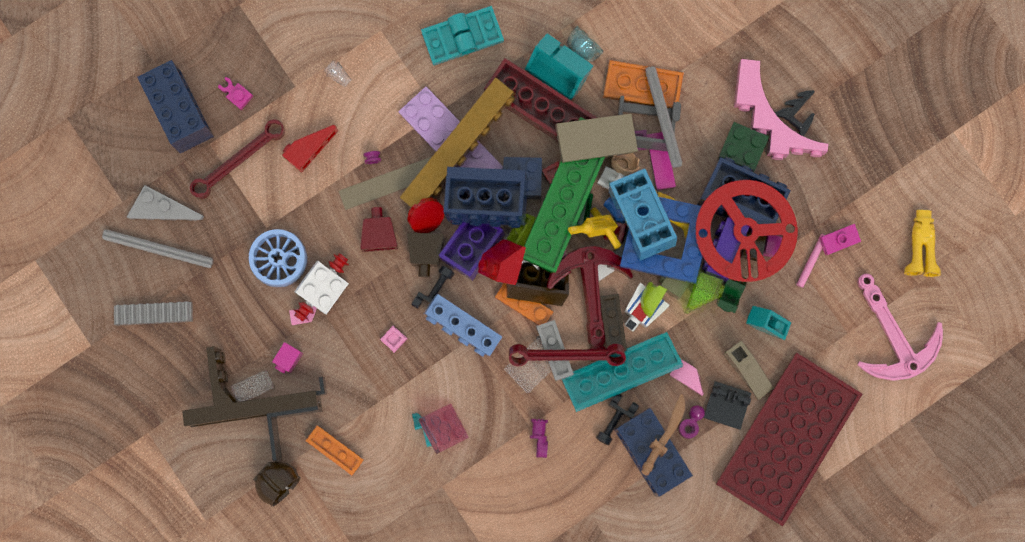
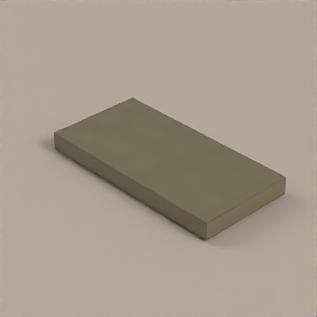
M632 114L558 123L555 125L562 163L638 152Z

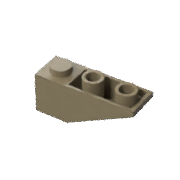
M742 341L723 353L758 400L774 389L754 356Z

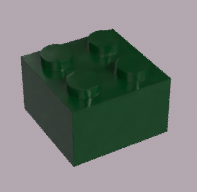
M733 122L716 161L720 157L723 159L727 157L734 160V164L747 166L754 172L769 136Z

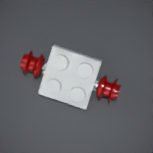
M333 254L335 257L334 261H328L330 269L316 261L294 291L306 300V303L298 302L300 306L298 310L293 309L296 312L294 316L302 322L305 319L309 321L307 317L309 313L314 314L313 308H311L313 306L327 314L349 284L336 275L337 272L344 273L342 269L344 265L349 266L347 263L348 259L342 254Z

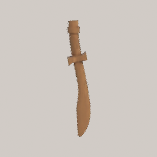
M683 394L679 396L673 408L665 433L659 441L655 439L649 446L652 451L642 466L641 472L644 475H649L657 457L660 455L661 458L668 450L664 446L676 430L685 411Z

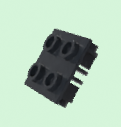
M714 381L703 418L741 430L747 407L751 402L750 397L752 393Z

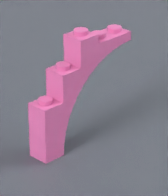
M741 59L738 64L734 107L739 108L740 111L753 110L751 129L764 135L769 134L767 156H772L774 160H783V158L789 155V151L794 155H802L803 153H809L812 157H822V155H825L828 151V144L816 142L799 135L785 125L774 113L762 88L760 61Z

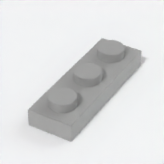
M555 320L536 326L544 350L565 349ZM569 360L548 361L555 382L574 375Z

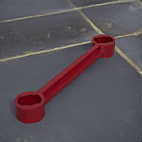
M276 119L268 121L264 132L204 179L193 180L190 184L191 194L197 199L207 198L210 195L212 186L269 141L280 140L285 134L283 124ZM273 124L281 125L282 130L280 134H271L269 127ZM198 183L206 184V192H194L195 185Z
M616 343L609 345L606 349L528 350L522 344H515L509 349V362L518 367L525 365L528 361L607 360L610 365L619 366L626 360L625 348L621 344ZM616 352V354H620L621 356L611 357L610 354ZM515 353H519L523 355V357L516 358L512 355Z

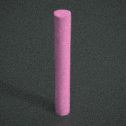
M818 239L796 284L798 287H804L823 248L820 239Z

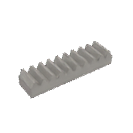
M192 302L114 306V325L116 326L193 322Z

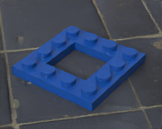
M659 197L669 220L690 224L682 259L655 254L640 261L633 247V237L629 230L620 267L696 284L702 255L696 242L695 226L701 206ZM640 207L637 210L641 216H645L649 212L645 207ZM700 229L699 236L705 238L707 231Z

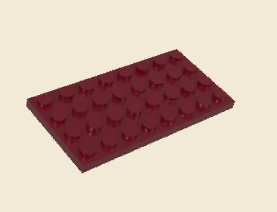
M796 352L715 485L783 527L863 394Z

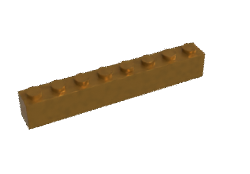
M495 78L400 198L412 207L414 204L417 205L420 202L419 200L423 198L437 197L443 190L441 186L446 181L447 167H461L467 160L465 156L469 151L473 152L479 145L477 141L481 136L485 137L490 132V125L502 117V110L514 102V95L516 93L499 79Z

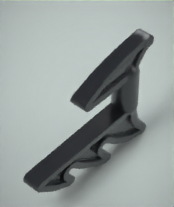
M814 90L798 93L797 97L802 98L789 100L784 103L785 106L793 107H787L775 112L777 117H782L793 125L801 136H804L808 131L815 114L812 113L803 124L794 115L814 94Z

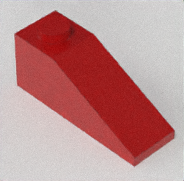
M331 125L295 140L292 144L289 143L283 150V158L302 173L338 133L337 127Z

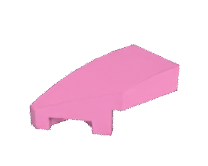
M681 360L683 367L672 371L670 376L703 396L704 393L698 370Z

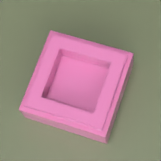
M392 326L380 340L395 353L407 338L397 328Z

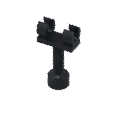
M442 265L438 271L440 277L430 294L425 296L418 292L411 305L418 309L423 300L431 303L434 296L443 287L442 285L446 282L445 280H451L455 273Z
M621 394L613 396L608 406L615 409L616 412L605 431H599L596 436L597 440L607 446L613 440L611 434L618 424V420L621 419V415L632 419L640 406L632 402L628 411L617 405L623 396Z

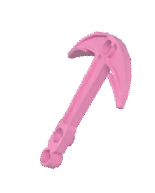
M870 274L861 275L858 278L857 284L859 288L863 289V295L871 310L876 314L899 362L887 366V364H868L859 361L857 365L869 375L890 381L904 380L917 376L925 371L937 357L943 339L942 323H937L933 334L924 344L925 348L915 354L887 308V302L879 287L874 285V278ZM864 278H868L870 280V283L865 284L863 281ZM873 295H877L879 301H874ZM911 363H914L916 365L915 370H912L910 368Z

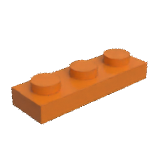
M503 283L495 296L497 300L537 325L547 323L554 313L541 303L507 298V283Z
M318 425L306 439L307 443L352 476L364 461L363 458Z

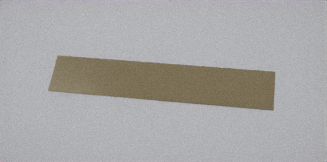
M431 157L339 190L345 210L407 188Z

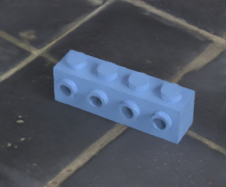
M439 294L434 296L423 313L427 316V321L433 325H436V323L443 326L442 331L450 336L455 334L459 337L458 341L465 346L472 345L475 347L474 352L482 357L484 355L490 356L502 338L501 335Z

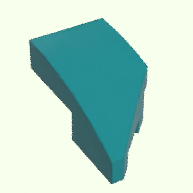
M418 413L412 414L415 430L423 429L427 447L435 446L432 433L424 419Z

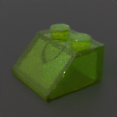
M700 273L696 284L693 286L685 314H690L719 299L725 287L722 285L723 280Z

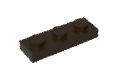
M619 294L600 296L607 347L616 343L621 344L625 351H627Z

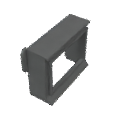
M620 96L618 115L628 112L658 116L655 106L624 103V96ZM673 102L672 108H667L674 134L675 123L680 120L681 104L679 102ZM635 136L637 148L667 151L664 139Z

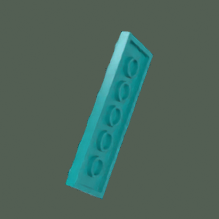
M665 332L627 348V351H625L626 360L622 365L612 366L607 360H599L573 371V376L561 379L575 411L583 410L683 367V363L668 333ZM620 354L611 355V357L621 356Z

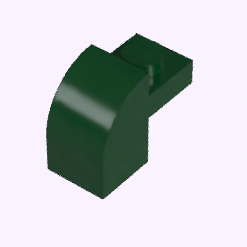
M731 279L726 281L717 299V306L723 311L736 313L747 282Z

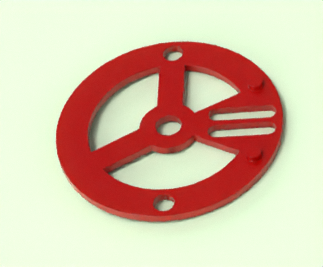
M739 180L719 187L704 201L696 219L695 235L702 257L714 271L734 281L755 282L774 275L786 265L796 247L798 227L792 207L776 189L758 181ZM751 195L765 200L775 209L781 223L758 224L751 218H745L732 197ZM720 205L723 206L735 224L733 234L735 239L740 242L732 264L717 252L711 239L710 228L712 218ZM788 224H791L794 227V231L792 233H788L786 231V226ZM745 225L752 229V233L748 237L741 233V228ZM700 229L707 231L705 238L699 236ZM782 235L777 252L766 262L754 241L759 236ZM741 249L746 250L747 253V279L742 278L741 275ZM750 249L756 250L757 278L751 276Z

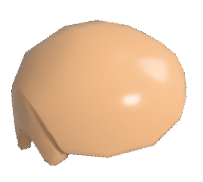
M634 153L614 155L611 158V166L617 173L628 176L637 172L640 168V159Z

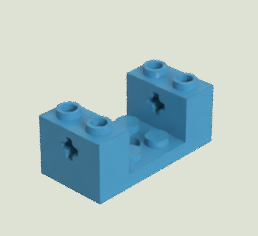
M646 169L609 183V194L616 209L620 208L633 237L632 244L640 261L676 246L677 236ZM640 207H645L649 212L647 215L641 216L637 210Z

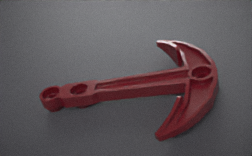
M597 246L577 248L564 255L556 273L551 272L547 288L552 289L559 280L570 274L572 269L580 267L588 320L586 323L588 343L591 346L590 349H606L604 347V323L601 320L598 265H607V268L616 270L629 279H632L634 276L630 269L620 267L622 260L620 256L609 249ZM589 252L591 253V259L588 258ZM597 329L599 330V335H598V336L596 335V330H597Z

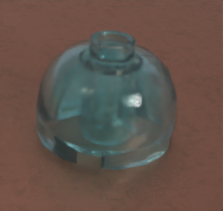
M577 26L568 36L567 47L591 63L601 56L603 49Z

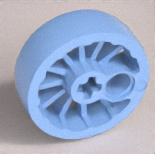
M282 229L269 230L258 236L253 242L249 251V265L252 273L262 283L271 287H285L296 282L304 273L307 266V251L302 241L295 234ZM273 237H277L276 249H274L269 241ZM286 237L287 241L283 248L280 249V238ZM265 241H267L271 248L270 252L261 248ZM294 241L296 246L285 252L290 242ZM298 249L300 251V255L293 253ZM258 250L268 254V257H256ZM280 254L282 260H278L276 263L274 256L277 257ZM292 256L296 257V264L288 266V259ZM257 261H269L260 268L257 267L256 263ZM272 265L267 276H263L261 271ZM275 268H277V279L270 280ZM281 268H283L284 272H285L286 275H287V278L282 279V280H281ZM287 269H288V270H291V271H294V270H296V271L290 276V274H289V272L287 271Z

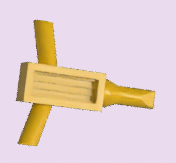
M596 207L590 211L594 217L587 218L582 225L568 228L571 235L585 233L588 237L607 235L615 249L621 246V243L614 234L615 229L618 227L611 215L602 216Z

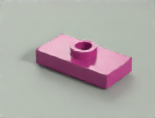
M855 224L819 237L825 255L861 242Z

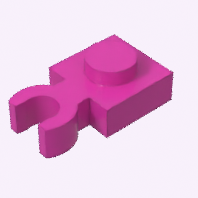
M225 77L224 79L228 82V86L223 88L221 85H218V88L223 93H229L226 98L242 110L253 95L239 83L234 87L232 81Z

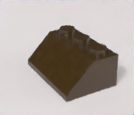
M523 260L516 285L507 284V298L563 306L569 296V274L559 280L552 289H548L547 283L551 272Z

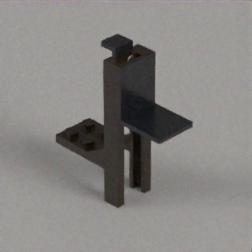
M215 346L206 347L213 406L182 410L184 426L199 427L267 416L272 460L282 461L277 418L323 412L321 396L327 395L325 377H319L320 391L315 390L237 402L226 388L228 374L227 371H224L223 364L226 363L225 353Z

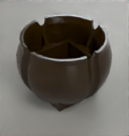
M275 461L268 462L253 480L255 481V488L259 498L271 507H274L290 494L289 489L293 490L301 477L290 464Z

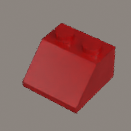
M507 239L501 240L482 254L478 264V273L497 282L516 285L526 247Z

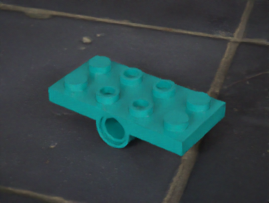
M492 6L468 14L458 13L449 17L447 21L421 29L433 66L504 42Z

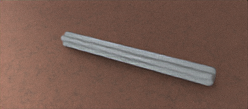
M654 66L647 67L646 76L671 165L673 168L681 167L682 159L656 68Z
M107 229L104 230L102 235L104 240L207 268H211L214 259L211 257Z

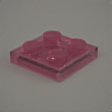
M452 404L419 419L436 454L469 438Z

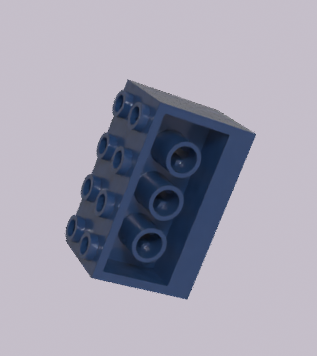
M173 60L137 77L170 144L180 154L214 137L181 70Z
M720 157L697 205L702 206L704 201L719 187L739 180H752L767 184L781 193L786 200L791 190L787 189V185L784 183L770 181V178L764 174H755L747 166H738L734 164V160ZM751 195L732 197L745 218H751L758 224L776 223L779 216L775 209L765 200ZM720 205L715 214L727 219L729 215L723 206Z
M447 167L444 214L448 222H451L453 225H462V222L470 223L472 226H481L482 223L489 224L492 227H500L501 224L509 225L511 228H520V225L525 226L528 193L526 170Z
M651 408L643 411L614 430L655 497L662 496L693 476L670 439L664 446L668 449L661 458L660 455L657 457L649 475L642 474V466L652 451L649 447L655 439L659 441L665 433Z

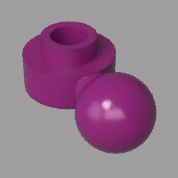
M699 405L691 407L689 411L690 419H686L679 424V434L685 439H691L699 432L697 421L701 420L705 415L703 407ZM686 426H689L691 428L690 433H687L685 431Z

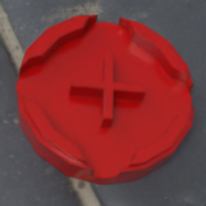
M431 197L419 200L420 202L417 205L414 204L408 212V223L417 233H429L435 230L444 219L443 206Z

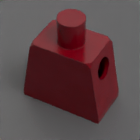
M382 207L371 208L372 218L363 219L361 251L397 250L398 243L391 217H383Z

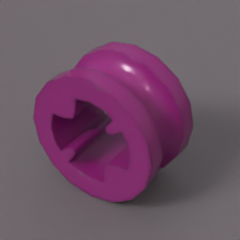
M380 151L364 153L363 156L366 157L364 163L376 164L381 162V158H379Z

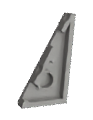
M144 185L127 218L131 220L196 221L203 220L204 216Z

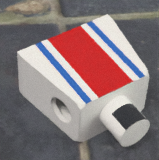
M641 283L638 285L624 311L630 316L624 326L632 332L639 324L645 328L648 327L669 307L668 303L661 300L651 318L644 314L640 299L645 286Z

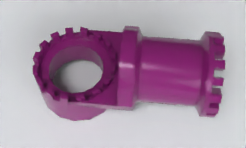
M531 419L532 435H530V439H538L536 457L547 458L548 441L545 433L548 420Z

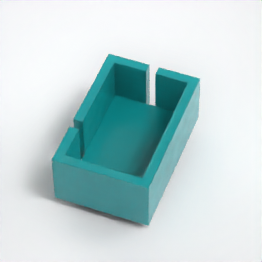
M547 33L535 46L524 70L572 101L582 89L594 65L565 45L563 47L560 46L561 42Z

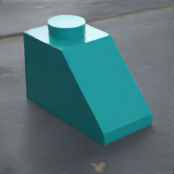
M752 306L746 324L756 330L781 340L786 339L791 326L790 321L772 310Z

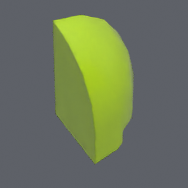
M648 282L640 299L641 308L649 318H651L667 289L660 285L658 287L655 286L652 282Z

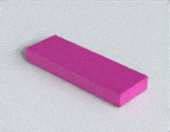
M662 132L647 134L648 138L664 139ZM649 149L656 190L675 188V179L668 152Z

